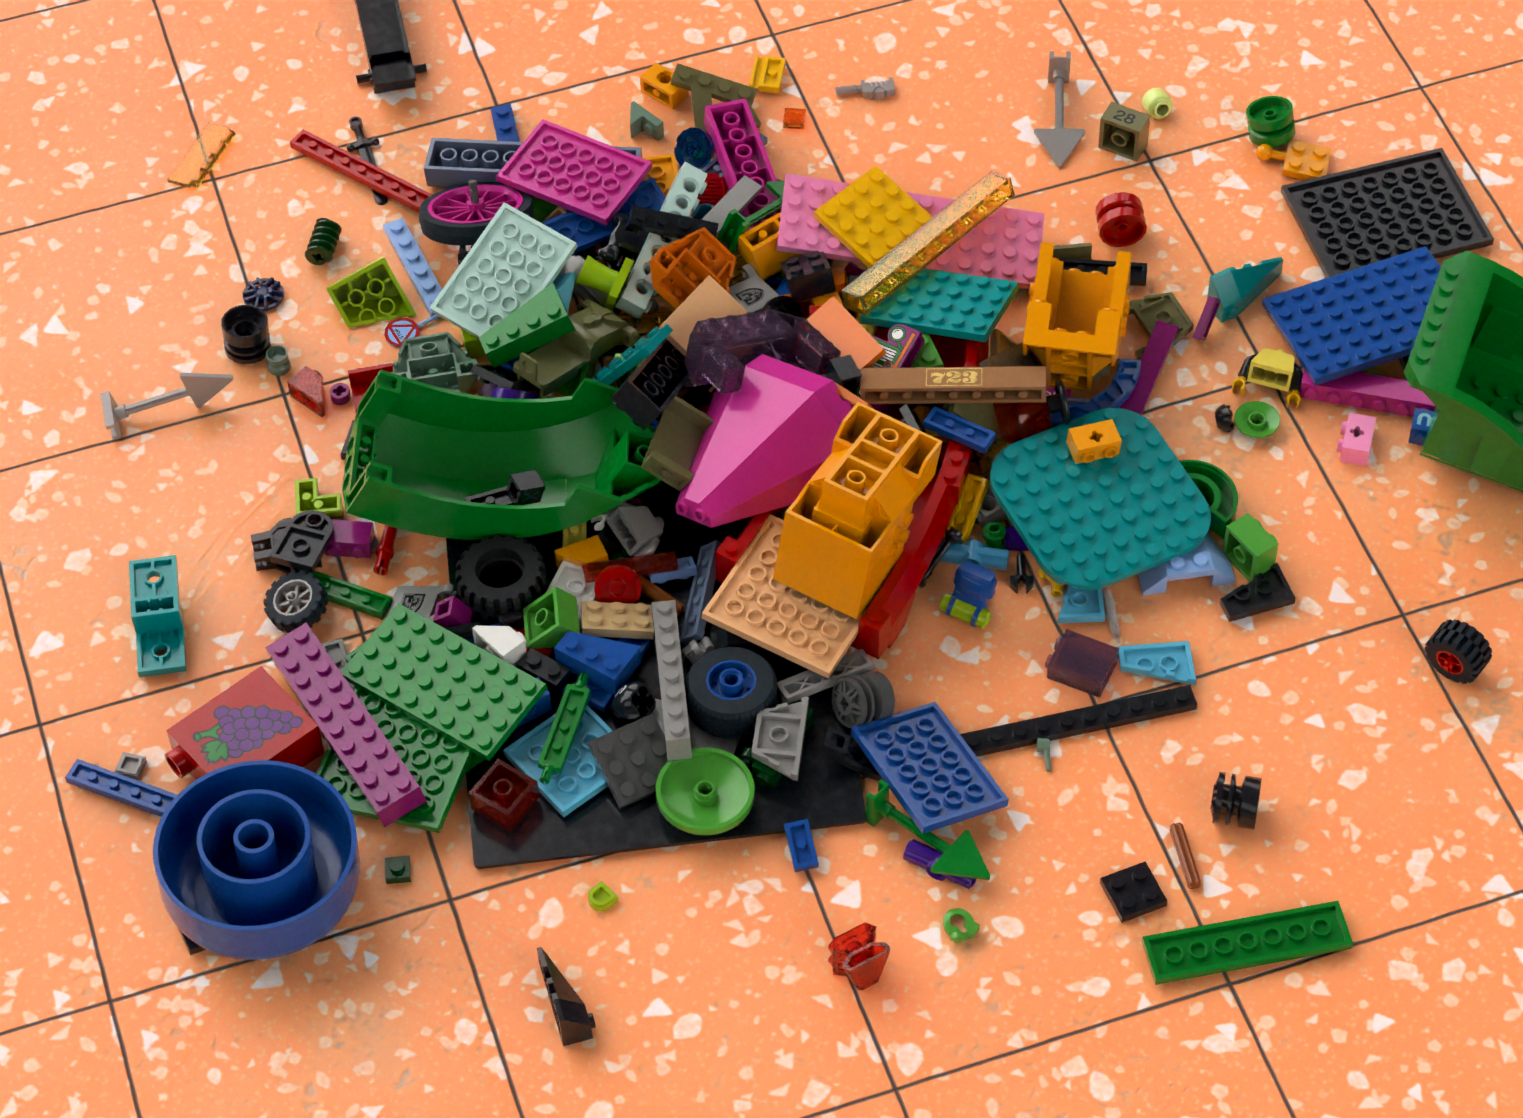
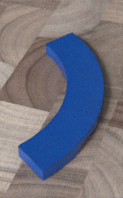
M1119 359L1116 373L1111 384L1106 389H1103L1084 404L1069 405L1070 421L1100 409L1119 408L1134 391L1140 375L1141 360ZM1060 411L1049 414L1048 429L1063 424Z

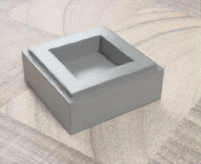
M123 752L114 772L139 781L147 763L146 757Z

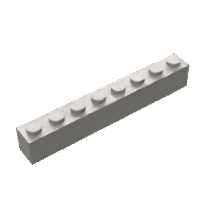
M675 600L652 602L667 761L691 759V741Z

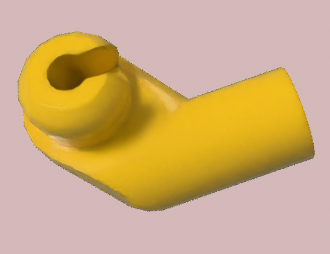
M1040 568L1038 570L1039 578L1043 581L1048 579L1051 582V595L1054 597L1061 596L1063 594L1062 585L1049 578Z

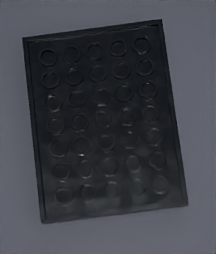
M1443 148L1287 184L1281 187V193L1326 278L1425 246L1433 257L1437 259L1493 245V236Z

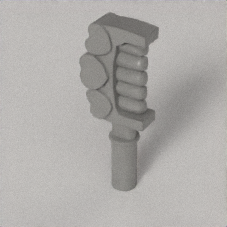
M889 77V81H880V83L876 81L869 84V82L865 83L864 80H861V85L854 84L851 86L835 87L836 95L862 93L864 99L883 100L885 97L895 95V85L892 77Z

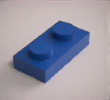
M808 819L784 824L794 872L818 868L819 863Z

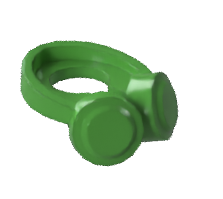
M960 908L949 910L943 917L944 930L950 936V940L956 943H962L974 938L980 929V925L974 922L971 914ZM954 916L963 917L965 920L963 926L966 932H961L958 927L953 926L950 923L951 918Z

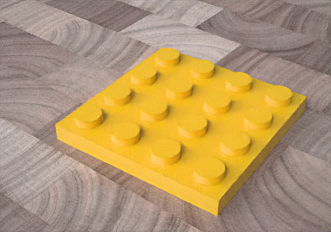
M876 165L815 210L813 217L874 273L878 272L936 227L938 222Z

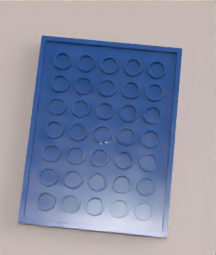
M1425 246L1263 298L1262 306L1316 386L1410 355L1441 266Z

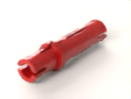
M384 526L380 546L376 549L377 559L373 571L378 575L381 567L382 576L388 573L390 560L394 556L393 547L398 528Z

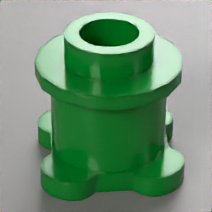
M989 522L983 527L982 538L984 539L983 544L985 547L1005 549L1003 539L1005 538L1006 529L1003 524Z

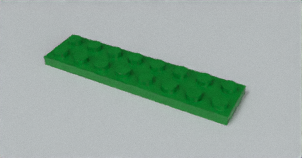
M1339 901L1143 936L1142 938L1155 985L1352 949L1353 946Z

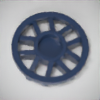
M257 277L255 281H249L243 291L244 303L257 306L263 311L274 309L284 298V290L280 281L277 282L273 277L270 279H260Z

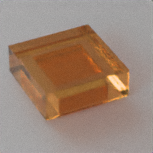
M785 108L783 128L804 129L806 109Z

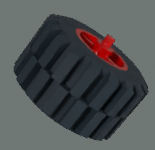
M1455 619L1443 622L1425 644L1426 657L1432 667L1444 675V677L1457 683L1467 684V682H1473L1492 658V648L1489 646L1488 640L1484 638V635L1477 631L1475 627L1468 625V623Z

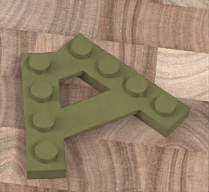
M677 63L670 85L691 91L695 130L677 137L676 142L681 151L685 148L684 144L687 143L688 136L694 138L696 134L699 137L703 135V139L708 140L706 145L709 149L711 148L710 138L704 125L705 106L712 105V98L723 102L746 98L756 127L760 128L761 122L752 108L757 92L756 88Z

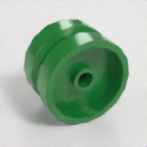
M1266 96L1253 101L1247 107L1246 117L1249 139L1253 144L1257 146L1268 144L1271 147H1278L1288 143L1295 136L1293 105L1288 99L1281 96Z

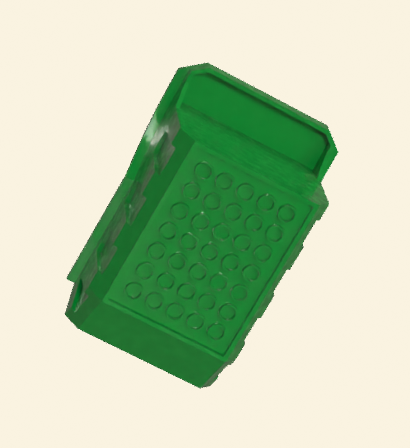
M1464 251L1443 260L1404 370V375L1410 386L1423 391L1436 405L1420 455L1523 492V277L1490 259L1470 251Z

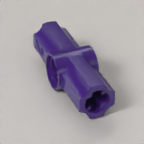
M915 839L908 842L903 859L926 869V872L932 878L943 881L946 878L967 889L972 888L976 883L977 879L931 873V867L943 853Z

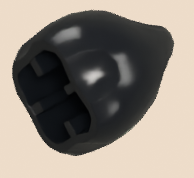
M633 681L626 683L618 690L609 705V710L620 720L632 723L650 715L656 707V701L645 683Z

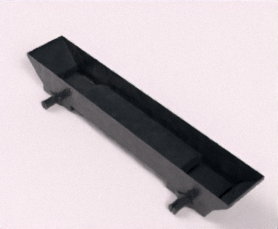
M354 0L369 67L367 74L356 75L357 84L370 82L373 86L374 94L416 87L415 74L427 72L426 63L413 66L398 0Z

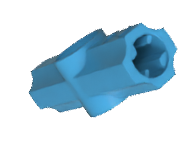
M970 540L965 544H951L940 562L962 565L965 561H969L984 568L1006 571L1009 550L985 547L980 541ZM941 541L938 547V551L941 549V547L944 545L946 541Z

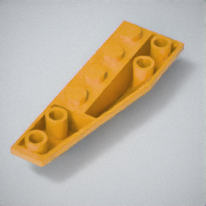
M781 212L740 235L738 238V253L748 264L752 265L757 275L764 281L782 271L781 262L791 257L799 258L803 256L802 254L776 251Z

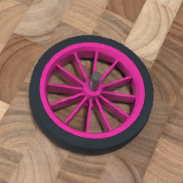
M469 180L468 184L441 190L425 199L419 208V222L423 234L433 241L448 245L469 246L476 243L504 202L533 219L534 206L531 195L500 182Z

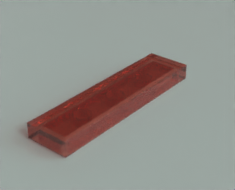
M674 551L582 564L585 583L595 582L603 569L616 564L628 566L638 576L678 570V562Z

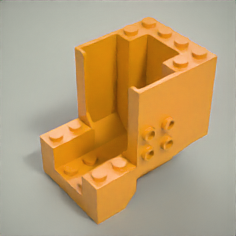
M1041 242L1035 283H1030V300L1026 309L1027 318L1023 338V355H1027L1029 348L1033 357L1038 358L1046 366V386L1055 387V381L1060 379L1067 389L1091 391L1094 375L1104 367H1118L1122 337L1126 336L1127 316L1129 315L1131 252L1119 251L1117 253L1116 265L1108 267L1107 275L1100 271L1089 273L1082 272L1076 268L1064 270V261L1053 257L1054 244Z
M857 402L843 419L833 440L831 454L785 512L773 579L852 618L858 619L883 586L902 554L904 543L910 534L908 526L914 517V514L911 513L913 503L935 476L943 441Z

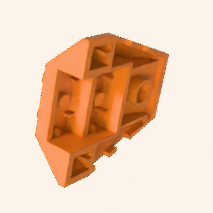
M703 227L680 240L677 239L671 244L664 245L658 249L649 261L653 289L675 309L709 275L729 293L730 287L728 286L733 276L736 257Z

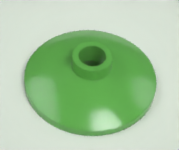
M1251 401L1244 403L1236 410L1234 423L1237 429L1246 436L1265 438L1277 431L1280 424V416L1271 405L1265 402Z

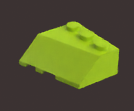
M384 256L326 287L348 328L416 315Z

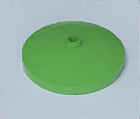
M701 747L691 749V759L671 760L664 765L656 782V800L662 815L676 828L695 835H715L734 828L749 814L754 802V780L748 767L735 755L717 748Z

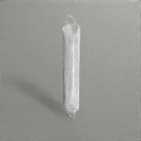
M1107 588L1103 591L1105 607H1107L1106 611L1110 631H1112L1111 635L1116 640V625L1117 631H1120L1118 619L1116 620L1117 614L1113 595L1111 596L1112 591L1110 593V590Z

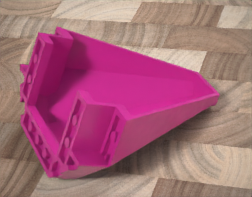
M760 355L742 367L714 392L707 415L713 418L714 422L702 435L689 470L693 473V477L680 491L676 502V513L713 528L791 505L831 454L833 440L843 419L853 407L847 399L843 401L836 392L838 387L833 380L767 355Z

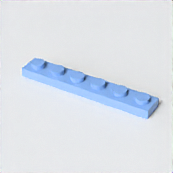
M403 218L383 224L386 236L430 317L436 315L430 310V306L442 291V288Z

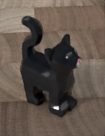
M619 212L614 217L613 225L616 228L610 234L608 244L598 251V256L603 259L604 263L610 265V269L613 270L620 259V253L637 260L649 235V232L637 230V233L628 231V215Z

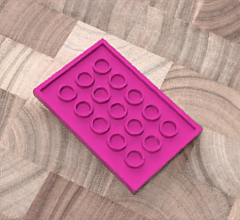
M542 119L496 177L500 183L608 225L652 169V162Z

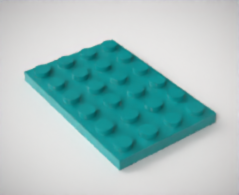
M898 265L893 267L860 316L861 324L887 328L902 324L921 333L986 342L1018 292L1019 284L1018 282L1006 279L1001 280L985 276L980 277L964 273L959 274Z

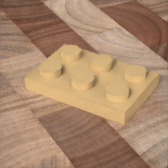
M581 601L582 634L595 637L653 639L652 605L644 603L626 604L621 602Z

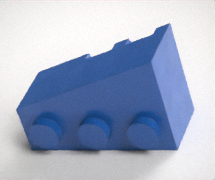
M570 631L566 632L554 648L555 661L570 668V671L577 676L581 672H583V676L584 673L588 674L589 679L587 681L613 695H616L618 690L624 686L642 662L641 646Z

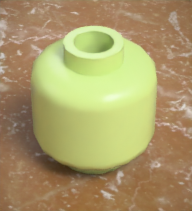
M1161 88L1148 90L1142 98L1144 110L1154 119H1162L1172 110V99Z

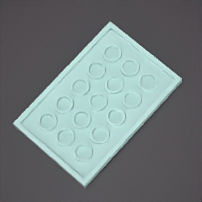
M504 202L432 303L430 310L479 338L553 283L578 245L573 240Z

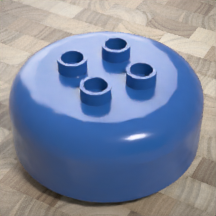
M269 760L247 761L227 765L203 775L188 785L173 799L162 815L154 837V867L161 898L171 919L191 941L210 952L229 958L243 960L271 959L292 954L312 945L330 932L342 919L353 901L358 885L360 856L356 826L348 804L336 788L327 780L308 769L290 763Z

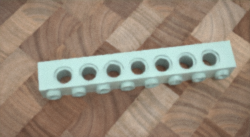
M684 162L671 185L660 211L692 218L689 214L691 210L694 212L700 200L697 197L698 194H703L708 184L704 182L708 174ZM649 233L615 307L637 319L640 318L643 312L648 313L653 303L650 301L652 295L655 296L657 292L643 284V279L647 276L646 273L649 274L651 272L649 261L660 247L667 246L678 238Z

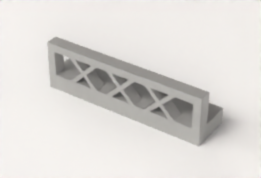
M859 649L844 655L829 679L811 670H807L777 682L780 704L786 702L790 704L798 701L802 697H808L833 687L839 679L868 673L875 669V665L865 651Z

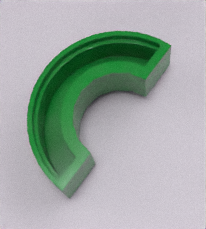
M1179 460L1210 505L1211 523L1209 529L1224 540L1226 526L1236 519L1238 492L1234 482L1223 470L1210 463L1199 460Z

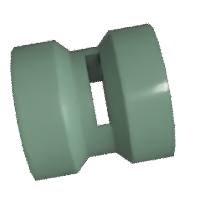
M274 345L267 349L266 360L269 372L275 376H282L288 373L291 365L287 349L281 345Z

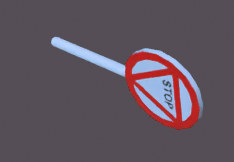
M436 314L418 324L409 318L394 319L385 328L384 335L386 341L393 347L401 348L404 339L419 337V327L440 318V316Z

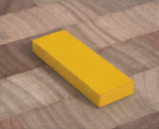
M972 474L967 475L958 505H956L947 527L948 530L953 527L963 534L961 539L964 542L962 544H965L969 538L990 485L988 479Z

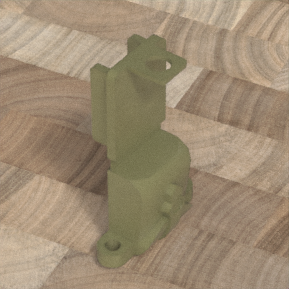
M585 299L578 304V312L569 316L575 328L574 331L559 337L555 341L546 343L528 355L521 353L520 360L514 363L513 370L517 373L518 380L523 381L526 379L540 389L542 396H546L577 377L578 369L582 368L585 363L593 361L620 343L627 347H634V344L641 339L637 330L629 326L627 322L619 318L612 310L604 308L594 301Z

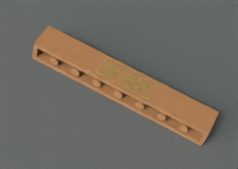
M1046 366L861 368V399L869 404L1046 402Z

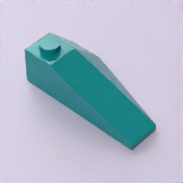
M1277 257L1263 260L1255 266H1252L1250 263L1244 264L1241 269L1230 267L1210 276L1208 296L1221 299L1215 315L1217 319L1223 323L1241 314L1281 275L1283 258Z

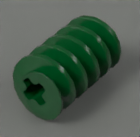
M326 218L316 220L307 250L305 251V257L310 263L323 265L325 262L332 260L337 241L342 232V228L338 223Z

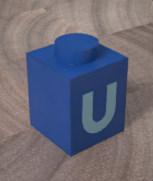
M1415 408L1408 443L1423 446L1434 411Z

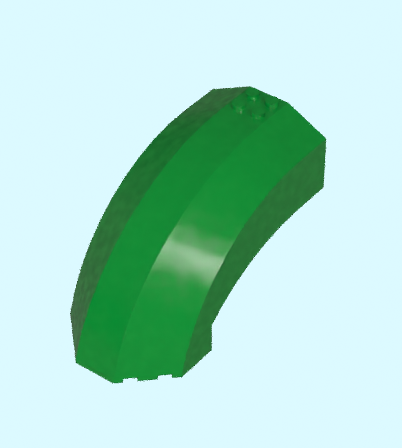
M380 369L358 404L346 451L342 484L345 510L348 514L398 529L430 536L463 540H480L485 537L490 539L494 538L493 535H500L501 537L513 535L514 539L564 530L600 516L662 482V480L641 468L655 429L652 427V422L643 430L635 425L624 411L615 406L610 398L618 388L586 377L572 396L546 399H509L451 391ZM536 470L545 483V491L541 501L528 505H497L465 501L466 497L507 486L511 474Z

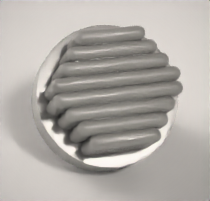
M704 636L699 643L693 639L688 643V646L682 649L684 655L693 665L700 657L715 650V647L709 637Z

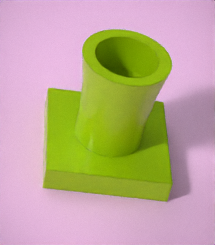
M588 255L576 284L588 286L608 294L604 308L613 311L627 281L634 260L626 257L620 271L617 272Z

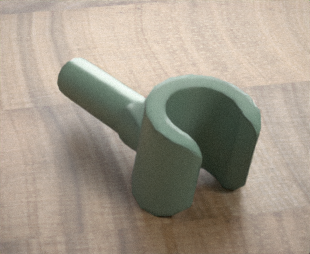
M1038 738L1036 752L1044 753L1046 771L1050 772L1052 771L1050 760L1051 742L1046 738Z

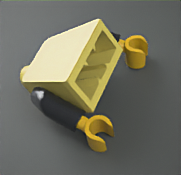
M1263 348L1258 354L1248 356L1244 360L1238 373L1239 378L1232 381V393H1234L1235 388L1241 387L1240 396L1244 395L1246 392L1245 380L1287 392L1290 390L1291 393L1287 396L1285 405L1288 408L1289 401H1295L1297 409L1301 400L1298 392H1301L1303 372L1298 364L1294 363L1295 356L1281 349Z

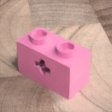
M1349 413L1348 420L1342 422L1340 434L1344 435V439L1339 438L1337 452H1341L1340 462L1367 466L1376 417Z

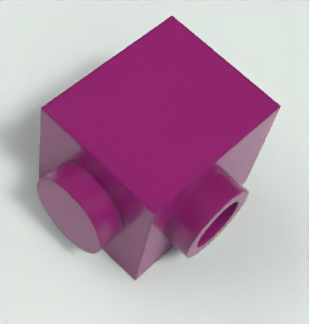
M453 595L436 603L433 622L443 628L471 623L472 610Z

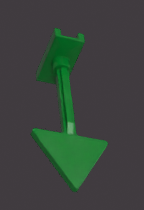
M784 181L767 182L766 187L778 199L749 217L744 218L736 209L728 213L717 240L720 242L724 241L730 247L729 251L732 254L737 252L740 235L744 234L754 224L781 209Z
M881 779L878 782V793L875 796L870 792L867 793L866 822L875 827L883 817L890 818L943 853L931 867V873L990 880V873L969 830H965L950 845L931 832L922 834L912 819L898 811L896 806L889 802V784Z

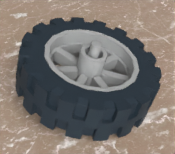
M301 570L300 572L291 571L289 575L284 574L280 576V579L277 582L274 581L271 584V589H268L265 594L267 597L264 599V606L266 607L264 611L268 618L279 630H285L286 633H290L304 623H307L310 628L313 627L312 624L318 623L321 620L320 616L325 614L327 610L325 607L328 605L326 589L319 579L310 572L307 574L306 571ZM288 608L285 613L282 612V609Z

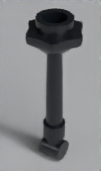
M953 527L949 530L946 529L945 538L947 541L932 559L918 587H925L926 580L932 575V571L951 544H962L964 542L961 539L962 533Z

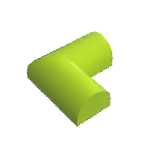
M318 478L295 480L296 515L304 511L315 510L327 514L330 518L344 517L341 493L319 496Z

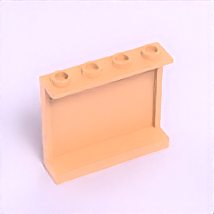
M710 275L659 327L660 329L668 324L673 331L666 339L714 383L708 390L710 393L716 386L720 388L729 380L727 377L729 373L733 376L741 367L739 362L742 360L745 363L753 354L751 349L757 350L765 341L762 337L768 332L756 318Z

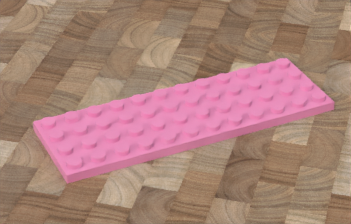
M786 173L776 251L807 255L812 251H823L828 259L864 264L813 217L815 210L851 183ZM906 192L938 222L935 228L884 267L893 268L898 265L1001 280L1006 279L1018 282L1019 288L1030 289V283H1035L1040 245L1043 239L1044 213Z

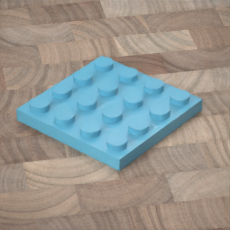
M588 705L562 773L553 772L549 784H545V782L543 784L539 781L543 769L538 768V760L555 715L503 750L504 756L563 817L608 787L587 744L589 741L613 730Z

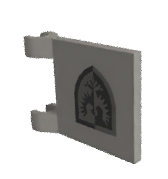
M746 264L742 266V269L745 271L742 277L745 280L731 286L729 294L753 316L762 311L767 301L779 295L757 275L751 264Z
M444 584L440 587L398 586L388 615L399 603L433 622V613L439 597L444 599L453 595L456 597L457 591H453L454 586L452 584Z

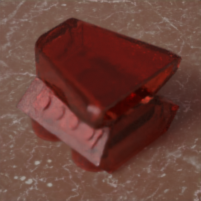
M866 922L833 938L828 945V949L832 954L828 961L833 968V975L849 977L858 990H864L879 981L890 954V946L887 943L876 942V926Z

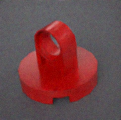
M616 564L606 567L599 573L595 580L594 590L598 602L634 604L640 598L642 587L640 578L633 569L625 565Z

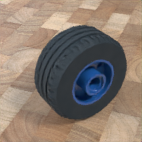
M725 647L710 651L696 660L687 673L685 683L687 712L691 720L700 729L713 736L743 738L752 735L755 732L757 714L761 710L774 708L777 705V678L774 669L762 656L748 649Z

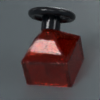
M1060 379L1055 381L1056 394L1046 396V402L993 403L1002 440L1015 443L1051 429L1050 414L1057 413V411H1060L1063 423L1069 424L1070 410L1063 382Z

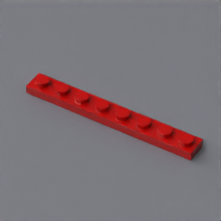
M304 129L290 141L292 149L418 213L422 202L432 195Z

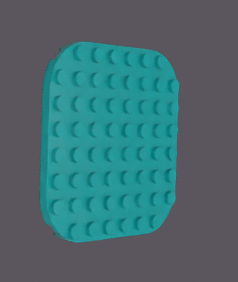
M1105 408L1071 420L1069 424L1063 423L1008 445L999 452L992 463L990 487L994 497L1044 573L1062 586L1067 584L1077 587L1076 590L1081 591L1107 587L1166 563L1172 558L1192 552L1205 540L1210 527V508L1198 487L1156 427L1147 418L1130 410ZM1113 419L1122 440L1119 455L1093 460L1089 463L1075 464L1066 444L1068 430Z

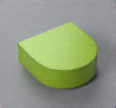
M601 881L589 891L588 901L592 909L605 911L618 902V896Z

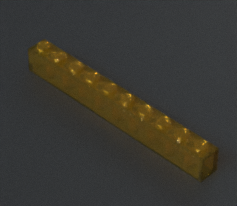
M990 171L843 288L841 291L846 308L862 315L868 314L1015 196L1011 177Z

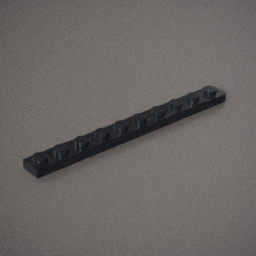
M1187 685L960 735L978 757L1037 744L1038 738H1046L1053 741L1197 710V702L1191 686Z

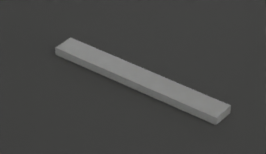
M744 175L701 220L719 223L717 237L728 213L733 209L741 213L761 192L762 186ZM650 272L643 279V284L657 292L653 289Z

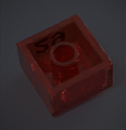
M500 759L495 761L468 793L472 810L510 832L540 798L538 781Z

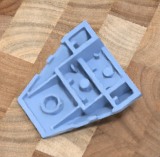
M1209 532L1202 544L1192 552L1172 558L1166 563L1138 574L1143 595L1166 592L1167 581L1209 576L1212 586L1235 583L1230 561Z

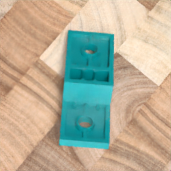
M176 555L129 561L131 619L136 632L139 678L186 672L184 613L179 599ZM151 577H160L156 582L148 581ZM159 650H167L164 655H156Z

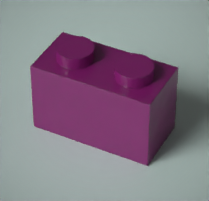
M331 519L334 527V536L325 551V555L371 558L375 541L373 522Z

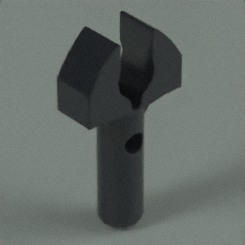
M1020 553L1016 556L1017 574L1010 576V588L1018 594V584L1020 581H1023L1026 585L1027 594L1033 588L1034 578L1026 574L1025 555Z

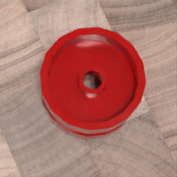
M1126 192L1114 193L1100 200L1096 206L1095 215L1099 236L1107 245L1126 247L1135 244L1145 235L1147 224L1144 217L1143 204L1136 195Z

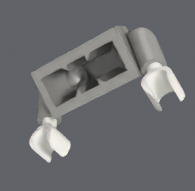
M625 502L607 511L605 514L591 519V523L600 521L594 525V530L596 531L604 528L605 521L608 523L629 556H634L633 559L627 558L622 562V565H629L633 570H635L636 564L643 563L654 554L659 545V537L663 533L664 527L663 519L661 517H654L648 507L634 506Z

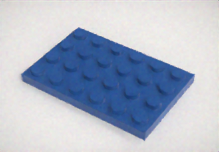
M936 702L851 728L853 739L882 779L889 784L890 790L922 834L1008 806L1009 799Z

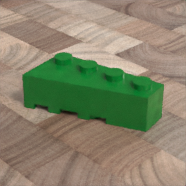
M551 283L481 335L479 339L489 361L496 368L519 357L521 353H527L574 331L575 328L554 283Z

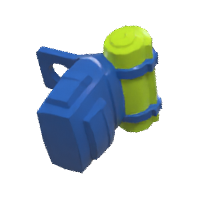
M965 561L956 570L953 593H947L942 597L939 610L948 616L969 623L973 627L984 629L990 623L991 611L987 607L989 599L994 596L996 591V573L980 565Z

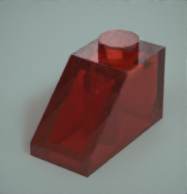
M305 366L287 382L290 396L320 417H324L325 389L323 377L318 371H313Z

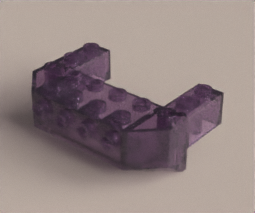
M765 310L763 312H748L743 315H728L722 318H708L707 320L697 321L689 336L684 364L693 386L711 384L723 394L741 391L745 365L762 354L785 363L792 360L801 369H807L817 375H823L826 373L830 359L840 356L841 351L806 319L775 310Z

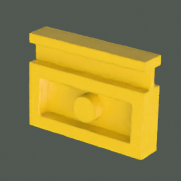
M756 55L749 86L759 89V92L780 93L786 58L771 56L759 58V55Z

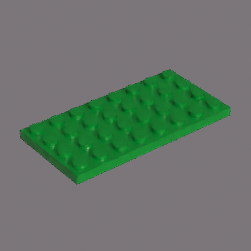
M399 603L341 671L344 678L351 684L490 761L548 689L546 683Z

